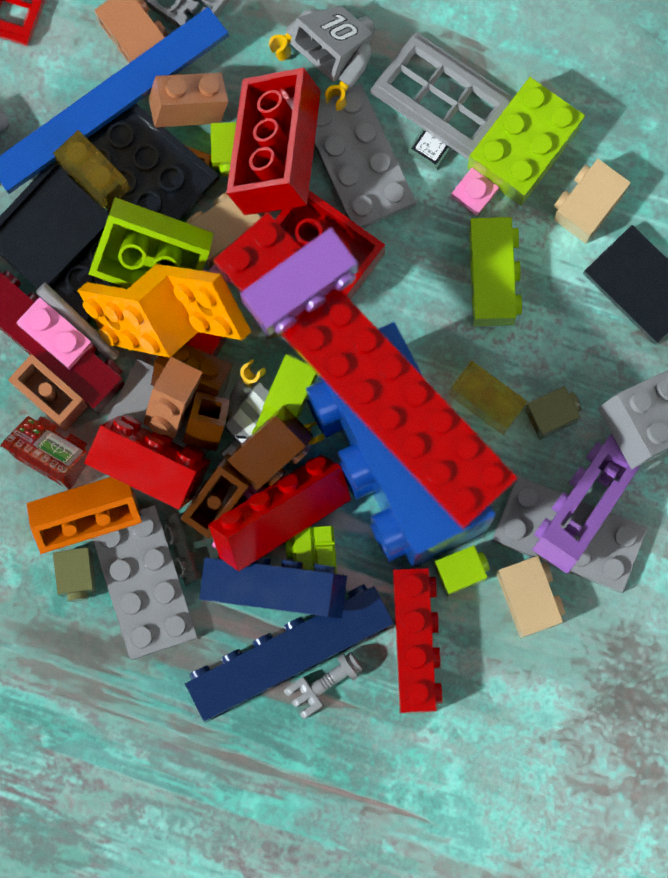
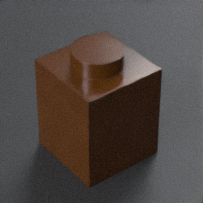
M196 391L182 443L217 451L225 426L230 400Z

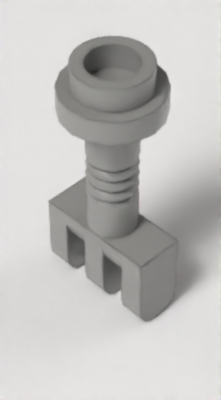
M352 652L347 655L342 653L338 656L337 659L340 664L311 685L303 676L284 690L287 696L294 694L298 689L303 693L292 701L295 708L305 701H308L311 705L301 711L300 715L303 720L324 706L318 696L327 691V689L348 675L352 680L359 677L358 673L363 668Z

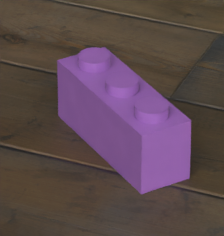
M330 228L241 292V299L268 336L275 331L281 334L295 324L296 320L294 317L305 309L309 313L321 306L326 300L324 296L334 288L340 291L350 285L356 278L354 274L357 272V262Z

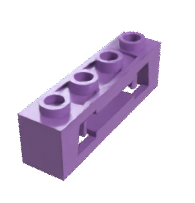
M610 434L603 445L598 441L585 458L591 462L588 468L585 470L581 466L568 483L574 487L571 493L568 495L562 492L552 507V510L557 513L553 520L545 518L534 534L539 540L532 550L566 574L577 563L640 467L638 466L631 470L612 434ZM602 470L603 472L597 481L608 487V489L583 526L570 520L563 529L560 525H565ZM614 477H616V478L619 479L618 482H617L616 480H614V481L611 483V481L614 479ZM576 534L580 537L578 541L574 539Z

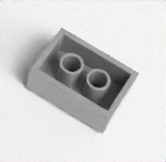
M668 370L616 394L598 408L631 470L668 452Z

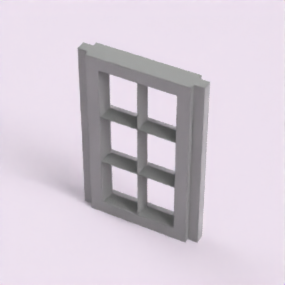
M417 32L412 35L370 90L371 94L468 160L469 155L513 99L512 96ZM415 53L437 68L428 81L405 67ZM401 71L423 86L414 99H411L391 85ZM443 72L466 87L457 101L433 86ZM429 90L452 105L443 119L419 104ZM472 92L494 106V109L485 120L463 106V103ZM458 110L481 125L471 139L448 124Z

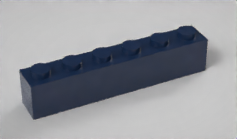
M365 584L347 592L348 599L344 601L342 618L316 615L304 621L301 616L285 624L284 628L286 631L273 638L270 632L257 638L252 642L254 648L243 654L240 649H237L221 657L223 664L212 670L206 665L190 673L191 680L184 684L203 722H208L392 627L394 623L375 586L367 589Z

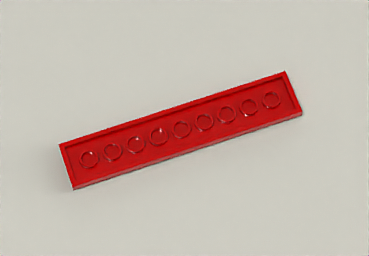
M267 212L213 261L239 291L243 292L302 248ZM334 288L324 296L326 298L325 302L317 309L309 313L305 309L294 317L296 320L295 324L281 333V336L463 530L507 490L518 477L343 291H338Z

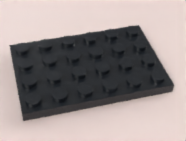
M135 104L42 170L1 214L0 237L64 172L107 213H110L116 197L180 221L220 177L164 127H154L153 118ZM102 234L50 286L87 322L93 317L85 311L83 307L84 301L77 290L86 282L121 287L120 285L89 275Z

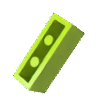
M512 217L471 218L469 224L473 327L514 325L517 318L516 315H522L521 294H515V282L521 280L520 261H514L513 248H519V229L512 228Z

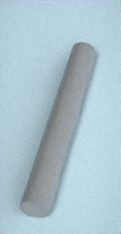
M43 283L37 289L36 293L88 338L98 349L97 351L106 359L109 358L114 361L119 356L120 352L113 346L106 344L99 333L47 283Z

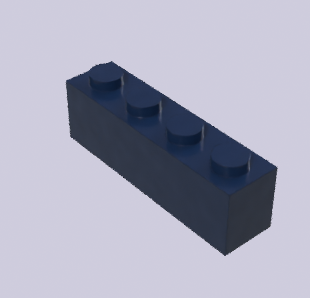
M219 554L218 559L204 558L199 600L342 618L347 575L335 574V566L314 564V571L302 570V562L282 560L281 567L270 566L271 559L261 557L238 572L223 561Z

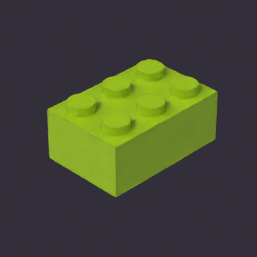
M529 77L469 155L467 168L471 169L473 167L497 185L500 192L522 207L581 129L585 115Z
M115 197L95 252L89 275L129 288L155 264L203 271L210 253L214 233Z

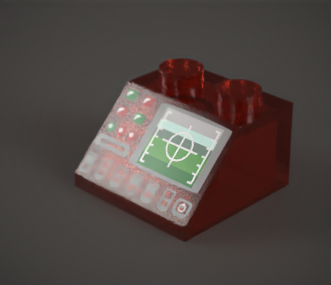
M27 416L4 439L0 446L16 460L65 489H72L86 466L84 462L89 453L85 450L87 443L73 434H69L67 438L55 432L58 426L42 416L37 421Z

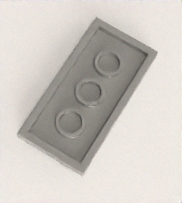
M359 83L353 88L346 90L347 103L340 111H337L335 107L340 96H333L328 104L325 98L320 100L314 146L346 216L360 227L366 228L416 206V200L364 88Z
M517 476L518 479L513 485L492 542L532 558L539 556L540 561L547 562V564L556 567L532 549L539 540L534 534L543 520L548 518L552 521L557 514L552 510V507L562 493ZM581 501L565 525L560 526L564 529L570 520L583 526L595 506ZM609 513L569 573L623 593L648 527ZM576 534L574 539L578 541L580 537Z
M155 505L139 510L142 523L92 538L131 661L198 639Z

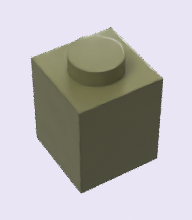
M563 386L527 403L524 410L539 440L577 423L580 418L578 412L582 411V408L575 393H568L566 387Z
M88 547L53 552L58 595L61 597L67 596L68 602L87 600L89 599L88 593L97 592L92 551Z

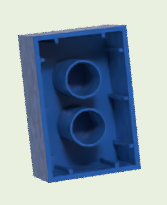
M395 321L379 328L378 330L422 375ZM317 374L318 382L305 388L309 397L307 404L322 434H325V438L339 431L342 432L348 447L338 451L341 460L338 464L342 467L345 480L356 500L373 493L381 511L371 516L373 524L370 527L388 562L404 555L410 568L415 569L486 533L495 517L490 505L462 530Z

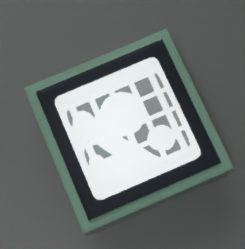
M422 129L408 149V153L436 171L452 148Z

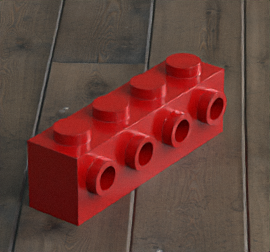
M321 454L308 460L305 465L289 475L281 477L272 486L252 495L249 500L233 510L222 514L220 518L208 525L219 557L239 572L350 501L351 497L342 467Z
M429 568L393 570L399 713L436 712V704L443 703L442 684L435 683L434 669L441 668L440 648L433 647L432 633H439L438 612H431L430 598H437L436 577H429Z

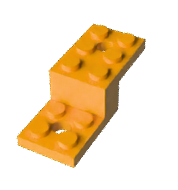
M155 264L128 289L86 282L77 290L84 301L83 307L85 311L94 318L100 329V337L110 346L170 358L198 332L243 340L252 332L222 275L218 273Z

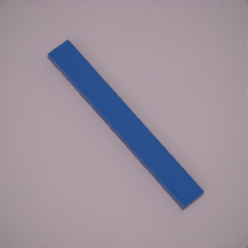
M209 7L201 11L0 155V183L8 194L15 191L150 94L155 76L178 74L229 37L228 31Z

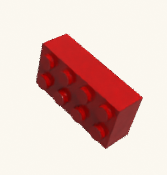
M304 67L242 79L226 194L244 215L307 206L321 90Z

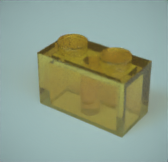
M79 130L53 153L59 165L105 211L112 206L115 197L120 199L130 190L126 178Z
M472 360L451 386L449 392L452 398L503 436L528 403V401Z

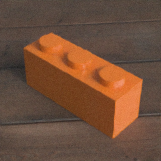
M112 477L26 503L30 529L40 554L142 523L133 488Z

